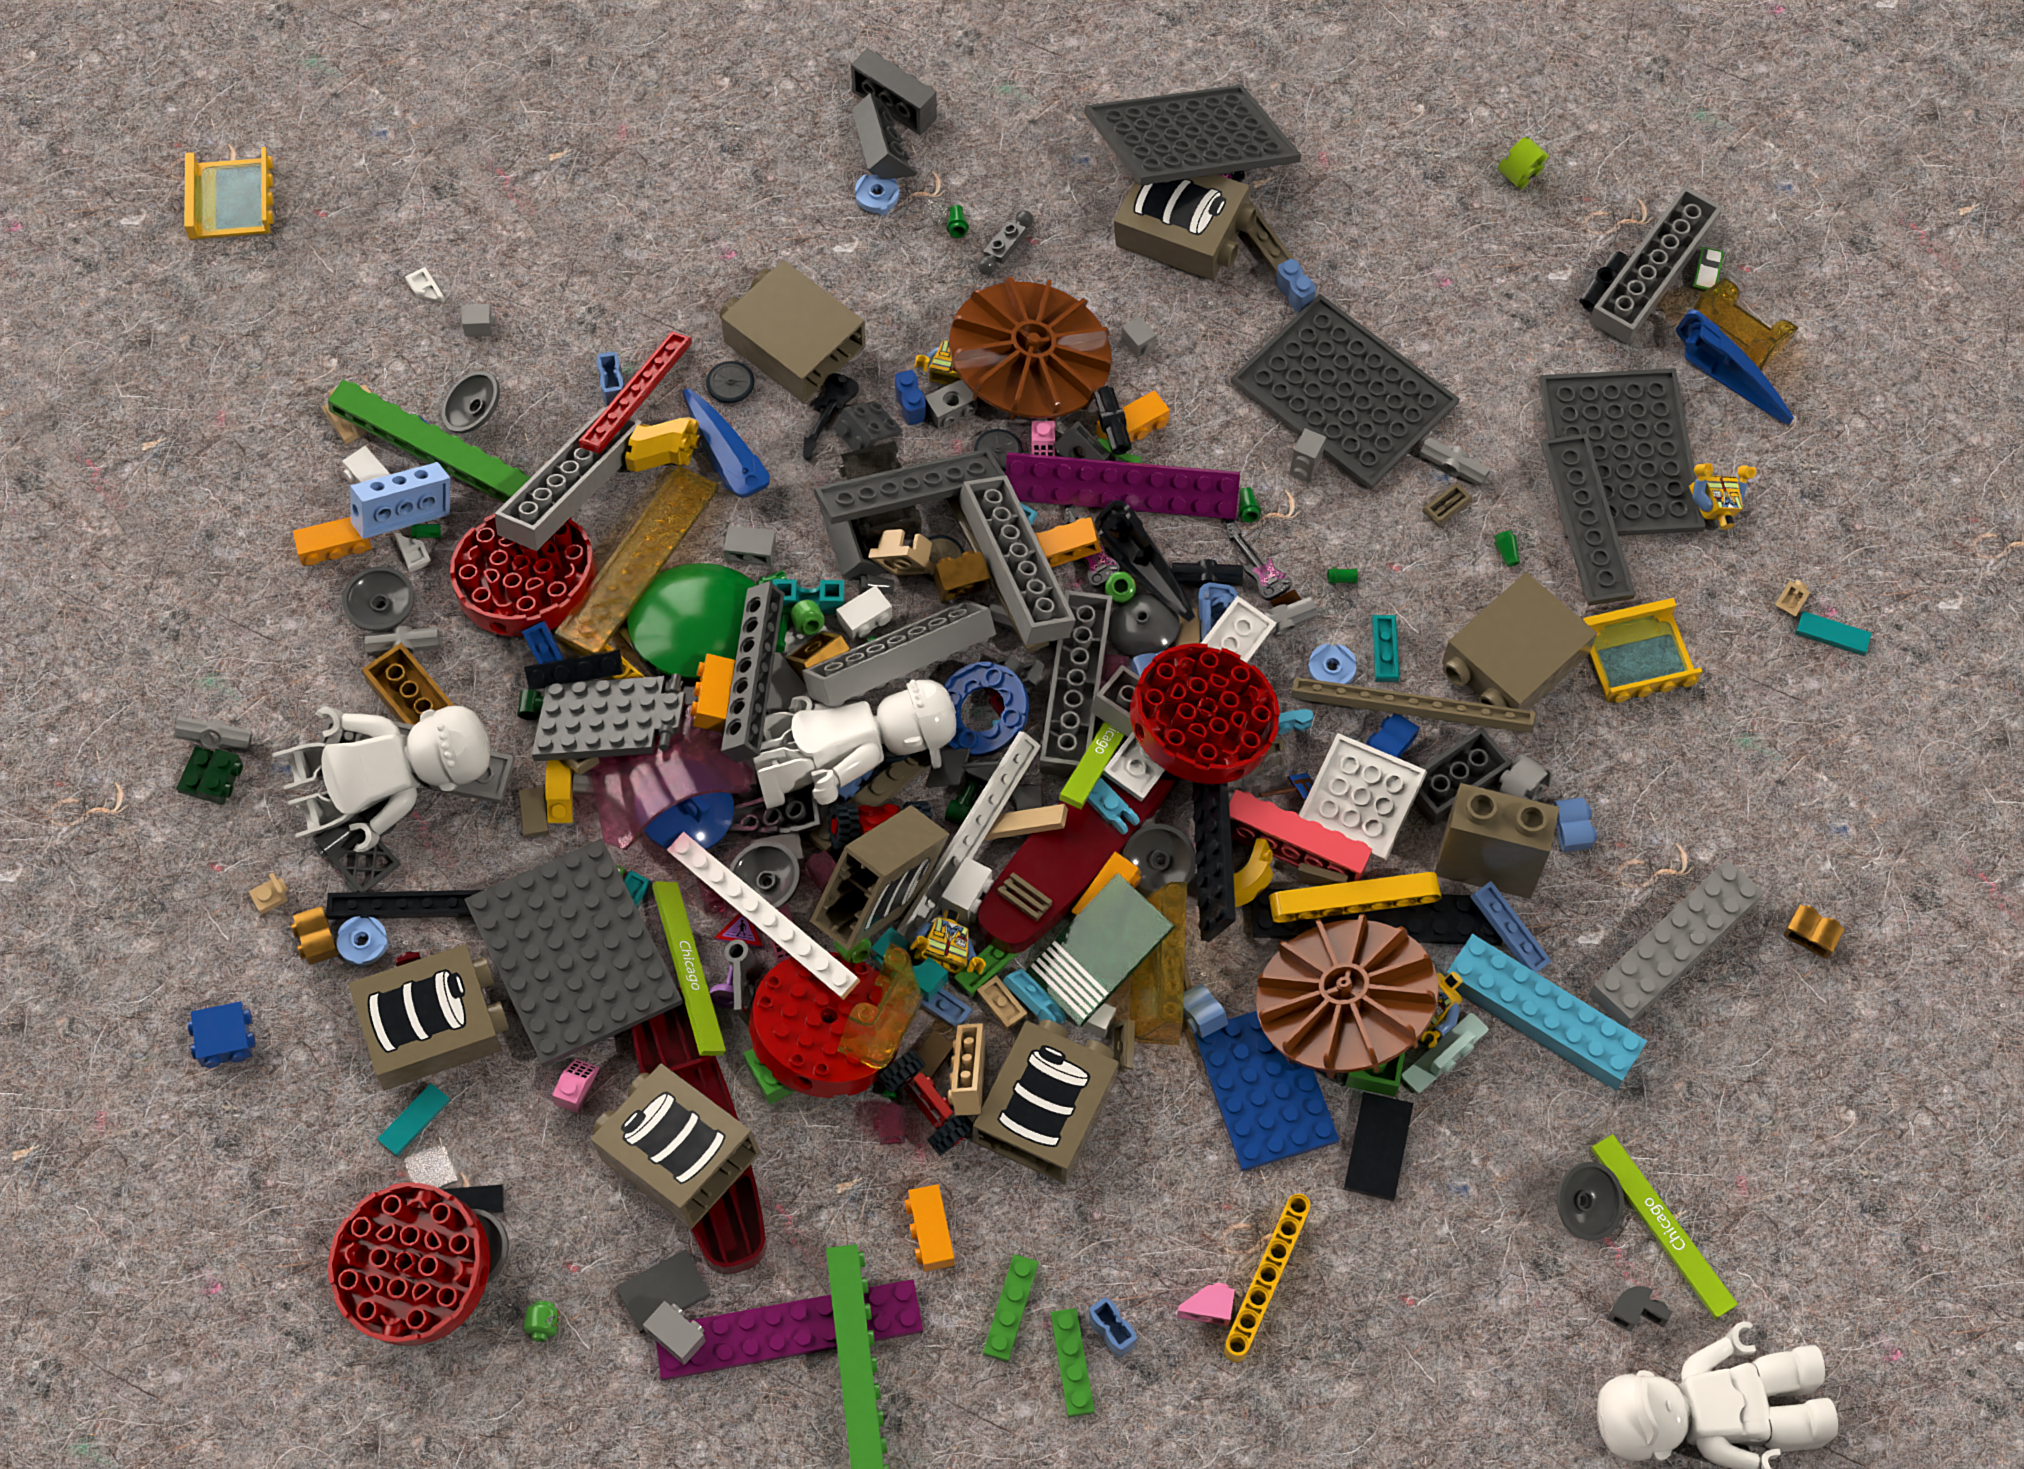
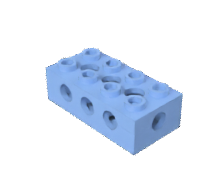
M436 462L350 485L351 524L362 539L448 516L450 515V477L441 465Z

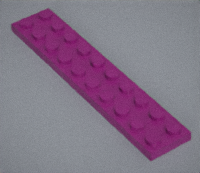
M1007 452L1005 475H1007L1019 501L1062 505L1073 503L1074 506L1106 508L1111 502L1120 500L1126 502L1133 511L1236 519L1240 472Z
M914 1279L868 1287L869 1293L863 1295L864 1303H870L872 1319L867 1320V1329L873 1330L874 1342L923 1333ZM830 1294L694 1319L704 1329L703 1334L706 1342L685 1365L656 1341L662 1381L837 1349L832 1297Z

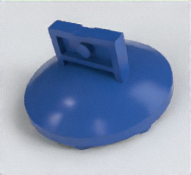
M676 760L656 767L644 778L636 795L635 813L644 834L660 848L667 851L673 842L685 832L701 847L708 850L720 842L727 833L733 819L734 804L729 787L713 769L694 761Z

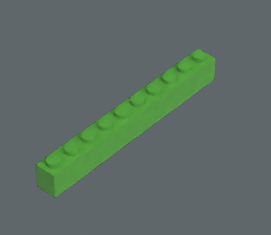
M342 379L328 399L329 412L429 464L438 462L446 473L503 503H506L531 478L525 475L521 469L512 468L504 464L500 458L485 454L479 447L464 443L458 436H451L443 432L440 427L424 422L416 414H408L397 404L387 403L379 395L373 392H366L354 382L349 383Z
M858 1244L826 1248L851 1469H889V1464H883L882 1454L887 1453L886 1437H880L879 1427L884 1426L883 1410H877L876 1400L881 1399L879 1383H874L873 1373L878 1372L876 1356L871 1357L870 1346H875L873 1330L867 1329V1320L872 1319L870 1303H864L863 1295L869 1293L867 1277L861 1278L860 1268L865 1267L864 1251L858 1252Z

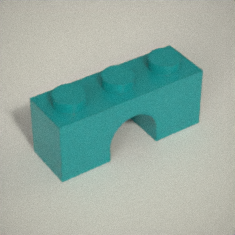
M773 579V584L785 593L783 606L790 607L791 609L800 601L812 600L818 604L823 614H837L836 609L845 604L844 580H820L819 587L806 589L798 586L797 580Z
M890 927L871 947L872 962L878 968H885L889 971L891 977L897 983L907 985L916 998H923L929 1003L948 982V971L930 957L918 966L906 964L903 959L910 952V941Z

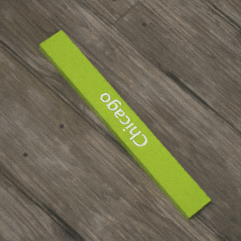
M1103 723L1060 793L1059 800L1082 809L1101 778L1104 768L1113 758L1124 740L1125 735L1108 723Z
M655 881L652 885L699 1055L722 1056L726 1052L678 882Z
M1611 1134L1592 1146L1591 1151L1601 1164L1608 1167L1616 1175L1624 1196L1713 1318L1717 1320L1738 1305L1736 1300L1616 1137Z

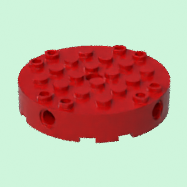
M494 513L484 518V522L475 529L473 527L470 528L461 538L451 558L450 575L458 603L465 615L474 624L491 633L519 637L524 636L522 631L544 620L551 630L576 615L584 607L594 590L597 579V565L587 533L581 525L579 526L572 520V517L535 551L497 535Z
M1191 643L1178 645L1161 652L1144 668L1131 697L1130 721L1137 741L1155 763L1166 771L1185 780L1203 784H1221L1232 782L1248 775L1264 760L1279 729V703L1271 684L1255 665L1250 666L1241 660V655L1223 647L1219 650L1208 647V644Z
M835 952L828 953L860 980L844 1000L797 960L790 957L777 964L765 975L757 988L749 1016L748 1031L753 1043L752 1048L760 1063H764L772 1072V1076L787 1087L806 1095L821 1098H833L834 1095L848 1094V1096L855 1095L867 1090L875 1082L880 1081L877 1077L896 1059L905 1027L900 999L886 978L865 962L847 963L839 953Z
M405 1182L392 1184L388 1188L378 1192L374 1191L356 1204L357 1207L348 1218L345 1217L330 1248L328 1280L332 1286L335 1297L333 1299L338 1309L357 1330L370 1337L394 1345L417 1346L436 1341L450 1334L472 1314L481 1300L487 1285L490 1271V1248L487 1235L479 1218L459 1198L440 1188L424 1183ZM411 1259L412 1264L406 1268L407 1262Z

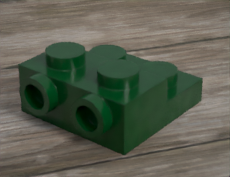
M195 746L176 789L178 793L224 805L226 799L230 798L233 793V783L236 777L241 775L243 763L238 754L220 749L211 751Z

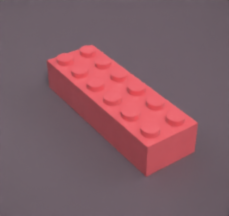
M1235 790L1229 802L1231 839L1254 848L1257 838L1266 839L1273 852V857L1299 868L1300 863H1306L1343 875L1345 874L1348 876V882L1362 880L1372 853V848L1368 847L1366 843L1349 839L1339 831L1326 829L1316 821L1303 819L1293 811L1280 809L1270 801L1259 800L1247 791Z

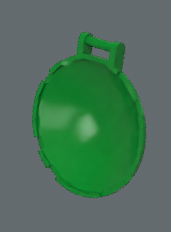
M709 563L685 564L659 573L645 583L638 591L629 609L628 632L635 650L645 662L649 661L656 666L658 671L669 676L679 674L681 679L700 680V677L697 676L699 662L704 663L707 654L736 661L747 589L756 586V584L750 578L732 568ZM782 607L775 653L785 651L786 642L784 640L788 622L791 620L790 612L792 609L790 607Z

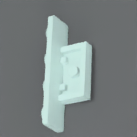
M1469 1013L1438 1041L1435 1048L1427 1051L1407 1069L1401 1078L1417 1094H1420L1443 1072L1447 1074L1456 1065V1060L1461 1056L1463 1058L1466 1057L1474 1049L1473 1045L1488 1032V1027L1476 1015Z

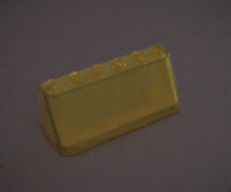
M1168 882L1139 901L1134 907L1129 1019L1135 1021L1134 1041L1138 1043L1179 1045L1183 1025L1187 882Z

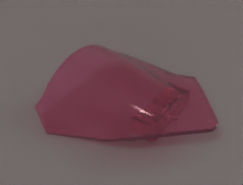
M684 703L679 733L673 735L667 751L659 749L660 737L657 736L653 754L598 757L600 763L590 769L603 841L622 850H627L657 816L679 802L708 793L724 792L735 794L748 792L753 769L745 761L736 763L721 751L723 737L717 731L692 726L694 716H690L692 705Z

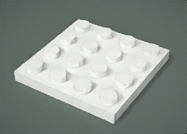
M1337 733L1299 816L1308 821H1316L1331 831H1339L1354 841H1362L1372 848V855L1387 860L1427 771Z

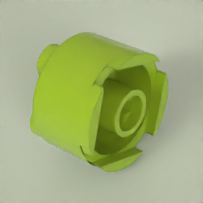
M1528 136L1527 138L1523 137L1510 149L1507 160L1505 158L1502 159L1497 170L1516 187L1523 190L1529 184V178L1532 175L1537 177L1545 168L1543 165L1550 156Z

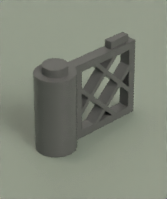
M357 813L349 821L327 830L314 841L316 844L314 850L322 859L327 857L347 878L348 881L345 885L352 892H368L397 869L401 863L380 839L374 847V851L356 852L352 850L357 843H361L366 838L363 829L350 831L349 825L366 823ZM378 847L382 850V852H377ZM345 854L355 855L354 867L343 866L339 859ZM359 855L373 856L372 868L358 867ZM377 856L388 857L392 864L386 869L376 868ZM348 871H354L353 876ZM357 872L371 873V881L362 887L356 881Z
M736 939L727 944L724 955L733 967L734 1010L749 1027L750 1011L756 994L755 980L761 976L763 966L745 941Z

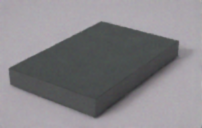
M686 1249L616 1286L640 1334L645 1332L643 1327L645 1321L664 1301L670 1306L674 1303L684 1311L711 1296Z

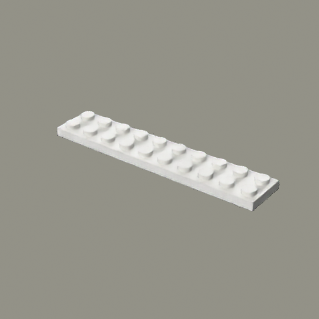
M1237 596L1201 643L1208 644V647L1219 650L1222 647L1241 655L1240 659L1248 663L1273 630L1276 622ZM1132 732L1104 768L1103 775L1142 802L1166 770L1146 754L1137 741L1134 732Z

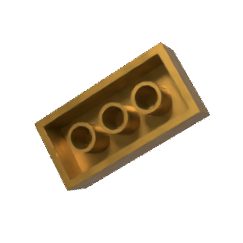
M402 642L361 669L366 683L401 723L416 725L420 722V715L426 710L432 709L437 711L447 706H455Z

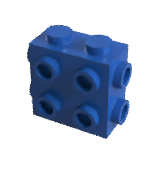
M242 1001L190 1012L191 1021H188V1030L190 1036H194L191 1053L193 1059H197L201 1067L215 1068L220 1066V1063L230 1061L238 1063L246 1060V1058L253 1057L252 1047H256L253 1032L249 1031V1024H252V1015L250 1009H246Z

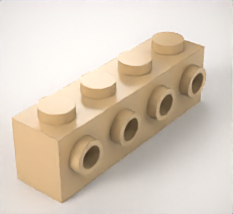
M983 1023L957 1025L956 1039L953 1040L955 1056L951 1057L953 1073H950L951 1090H948L949 1105L954 1106L955 1116L981 1114L987 1048Z

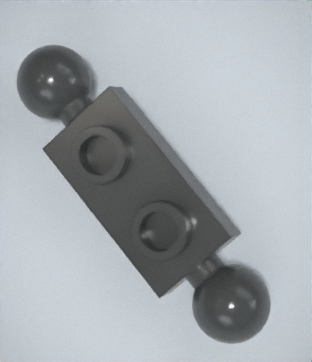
M1020 211L1016 215V223L1007 221L983 251L985 257H982L978 262V269L981 273L991 274L995 270V262L1003 264L1028 234L1027 228L1033 223V216L1029 211Z

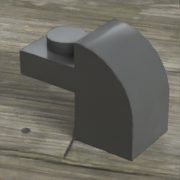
M1011 655L998 659L996 663L1013 671L1023 682L1028 695L1032 694L1035 686L1042 679L1043 674L1041 672L1045 665L1039 660L1024 664Z
M1636 1286L1627 1289L1620 1295L1607 1320L1631 1332L1640 1315L1664 1327L1673 1311L1667 1309V1305L1663 1302L1649 1299L1653 1289Z

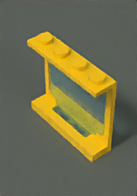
M261 147V158L198 163L194 152L185 153L184 227L189 240L271 233L270 224H274L273 211L270 210V206L274 205L273 193L270 192V187H274L273 175L270 174V169H274L273 157L268 155L266 147Z
M1674 598L1583 618V621L1597 632L1589 656L1607 703L1614 701L1621 703L1631 697L1638 696L1642 698L1653 692H1668L1675 687H1690L1698 682L1703 671L1701 667L1694 669L1673 616L1677 606Z

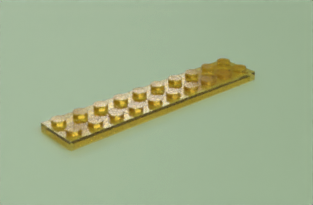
M678 465L589 585L583 599L572 608L555 632V638L588 655L602 652L718 492L719 484Z

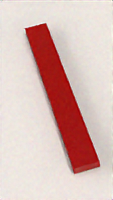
M671 331L578 441L579 447L600 454L691 346L692 338Z

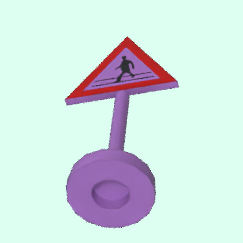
M741 913L734 917L713 938V940L724 942L739 939L745 941L748 946L763 948L753 923ZM731 964L726 984H716L709 991L713 1004L729 1009L734 1008L733 967Z

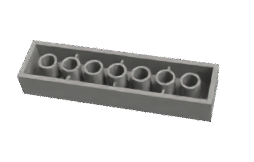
M1684 186L1595 305L1589 323L1629 344L1717 224L1723 207Z
M603 407L495 512L497 535L537 551L626 462V452L631 453L632 446L628 445L629 439L636 426L642 425L643 422L630 417L600 454L580 448L578 441L607 408Z
M1007 475L963 482L958 502L1025 645L1069 638L1076 619Z
M1065 590L1064 596L1076 621L1070 637L1057 641L1039 773L1071 777L1093 741L1096 715L1090 712V709L1101 686L1112 596Z
M966 600L802 670L809 697L830 707H838L843 705L845 700L862 697L866 691L882 688L893 679H903L907 676V673L926 669L928 664L944 661L953 653L965 652L969 649V646L974 644H983L990 637L996 635L990 608Z
M1726 859L1594 983L1588 996L1617 1023L1628 1028L1759 903L1764 892Z

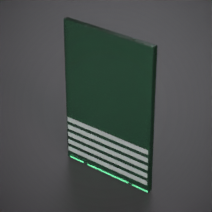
M1117 873L1025 971L1066 1011L1068 1016H1071L1082 1027L1172 932L1175 926L1164 917L1163 913H1160L1131 883H1128Z

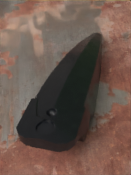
M1120 500L1111 502L1095 520V527L1100 536L1099 540L1115 555L1114 558L1157 598L1188 622L1193 620L1195 614L1185 592L1163 554L1142 526L1143 522L1126 502Z

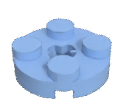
M865 174L857 181L855 186L856 203L868 212L885 215L899 200V187L895 178L882 179L877 175L867 176ZM877 189L881 190V194L874 195L872 191H877Z
M1323 644L1317 647L1312 652L1308 665V673L1311 679L1348 685L1354 679L1356 671L1355 656L1347 647L1339 644L1337 646ZM1331 662V665L1336 663V670H1329L1327 663Z
M353 917L347 920L338 931L336 943L340 955L348 963L360 968L379 960L389 946L385 928L377 919L372 917ZM360 936L362 938H369L365 945L360 946L355 944L358 943L356 939Z

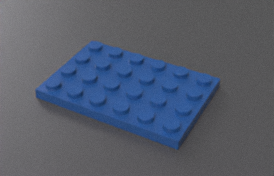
M1257 1011L1227 1019L1228 1025L1203 1038L1197 1033L1193 1034L1242 1172L1339 1142L1338 1134L1314 1070L1297 1063L1290 1064L1286 1061L1285 1056L1265 1036L1260 1026Z

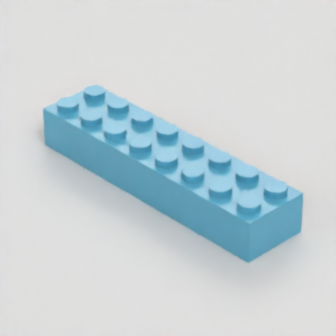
M1474 934L1471 935L1445 975L1446 978L1452 971L1456 972L1463 980L1455 989L1459 994L1616 1091L1647 1043L1645 1039Z

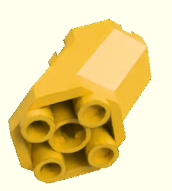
M684 417L653 426L647 424L637 425L628 443L629 446H632L631 453L626 452L625 456L627 470L639 472L670 463L688 466L694 449L699 447L701 436L697 435L699 426L697 419Z

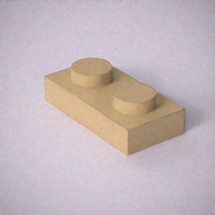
M995 976L977 989L978 996L1007 1031L1027 1017V1012L998 976Z

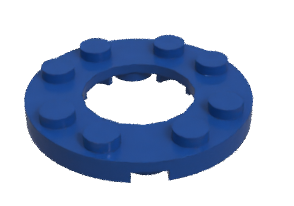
M992 662L972 663L956 671L944 683L943 686L948 691L956 712V733L948 743L952 748H970L969 756H989L1007 748L1012 744L1019 731L1022 732L1029 713L1028 693L1020 678L1009 668L993 664ZM992 688L1001 694L1005 708L999 723L995 724L990 730L982 732L968 729L961 718L963 702L969 694L977 689Z

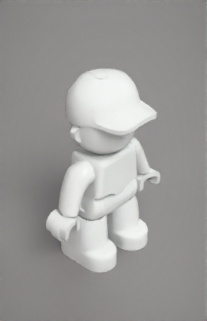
M911 680L906 684L907 690L892 694L882 700L877 708L876 716H873L870 705L866 701L845 700L844 704L838 707H830L824 703H815L814 708L812 700L806 696L792 698L791 706L788 708L789 712L766 715L760 756L753 758L766 808L770 809L783 805L785 803V793L801 789L813 782L815 785L812 791L814 799L822 805L833 802L838 797L837 785L839 788L845 786L872 770L884 760L881 744H885L888 750L896 755H908L929 749L933 768H940L942 760L939 749L949 743L955 736L957 725L954 704L948 691L942 684L933 680Z
M447 706L437 711L432 709L426 710L420 715V722L412 727L408 738L406 735L400 734L399 728L393 721L383 716L344 714L341 710L323 707L317 710L315 715L320 718L331 716L334 722L331 729L322 732L324 737L335 736L344 729L346 731L366 734L372 738L340 744L309 743L272 754L273 758L287 759L293 771L294 783L283 786L284 790H295L323 779L327 791L288 801V805L300 806L307 821L308 830L296 833V838L313 836L340 826L349 821L355 814L389 799L383 809L370 820V824L355 823L349 825L350 831L359 829L365 831V841L357 843L353 850L365 852L375 847L379 841V835L397 823L413 808L416 803V789L420 786V779L432 786H439L441 790L452 791L458 785L470 783L481 777L490 764V738L475 712L463 706Z
M1740 1322L1724 1338L1699 1350L1686 1360L1681 1372L1682 1382L1678 1386L1666 1378L1655 1376L1652 1372L1645 1370L1639 1371L1636 1375L1625 1374L1608 1381L1598 1394L1597 1422L1599 1431L1610 1452L1618 1458L1627 1461L1647 1460L1652 1456L1657 1462L1663 1461L1671 1455L1672 1450L1678 1447L1686 1437L1687 1442L1690 1445H1697L1702 1456L1711 1463L1731 1469H1772L1768 1460L1776 1459L1781 1455L1780 1452L1822 1448L1833 1440L1838 1433L1837 1412L1829 1398L1811 1399L1804 1404L1769 1407L1767 1397L1806 1395L1819 1388L1825 1379V1365L1821 1351L1816 1345L1794 1348L1792 1351L1778 1352L1759 1357L1752 1363L1748 1362L1731 1369L1711 1372L1714 1367L1732 1354L1744 1357L1751 1356L1756 1351L1755 1345L1745 1346L1739 1340V1335L1748 1333L1753 1325L1750 1322ZM1736 1443L1755 1447L1765 1444L1770 1450L1759 1457L1756 1453L1740 1449L1731 1444Z

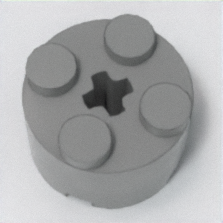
M1521 754L1515 761L1511 771L1507 769L1500 777L1499 782L1502 783V786L1498 792L1539 802L1544 796V793H1542L1544 785L1549 787L1553 773L1530 757Z

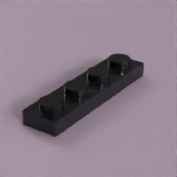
M620 649L524 667L528 688L532 690L546 688V686L556 683L582 682L624 673Z

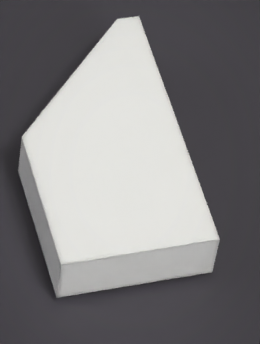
M425 267L405 276L406 282L416 297L441 303L445 302L443 294Z
M400 533L394 534L409 572L432 564L423 541L404 537Z

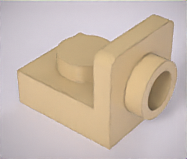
M1796 580L1795 583L1789 581L1775 606L1796 617L1811 593L1807 590L1809 586L1799 580Z
M274 873L269 874L270 881L248 891L261 915L288 901L285 892L289 890L282 877L276 879Z

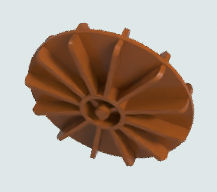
M1011 276L1006 278L1005 283L996 284L983 290L976 289L972 292L971 297L959 308L951 325L949 350L953 371L957 372L967 387L974 392L973 399L976 402L982 399L993 407L1010 413V420H1014L1015 415L1027 418H1047L1048 421H1056L1057 417L1074 413L1080 409H1086L1094 400V391L1105 386L1110 373L1112 353L1108 339V328L1103 327L1095 315L1086 307L1088 301L1085 298L1078 301L1071 295L1051 287L1052 280H1047L1046 285L1033 282H1015Z
M1359 914L1358 920H1341L1322 924L1321 919L1315 920L1317 927L1299 934L1287 943L1281 941L1278 944L1279 951L1271 958L1263 973L1258 976L1256 1009L1260 1026L1269 1042L1285 1056L1286 1061L1290 1064L1297 1063L1310 1069L1324 1071L1328 1078H1334L1335 1073L1356 1072L1370 1068L1373 1069L1374 1073L1380 1072L1379 1065L1391 1061L1408 1049L1414 1051L1418 1047L1417 1041L1437 1014L1439 985L1433 962L1424 948L1415 939L1407 934V930L1402 926L1394 928L1387 924L1368 921L1365 914Z

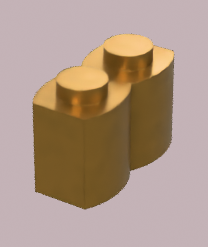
M1799 905L1783 935L1792 942L1804 946L1811 952L1828 959L1845 929L1836 919L1822 917L1815 908L1808 905Z
M322 906L293 915L295 923L291 924L294 937H300L301 944L297 945L302 960L307 959L309 965L338 956L330 925Z

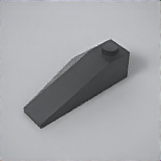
M813 782L801 789L785 793V803L781 806L767 809L764 797L735 805L733 819L728 832L801 833L823 825L828 816L827 804H819L814 799L812 791L815 785Z

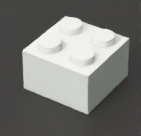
M965 857L941 896L942 916L944 910H953L958 913L956 924L968 929L972 922L976 923L978 921L979 905L994 883V880H992V870Z

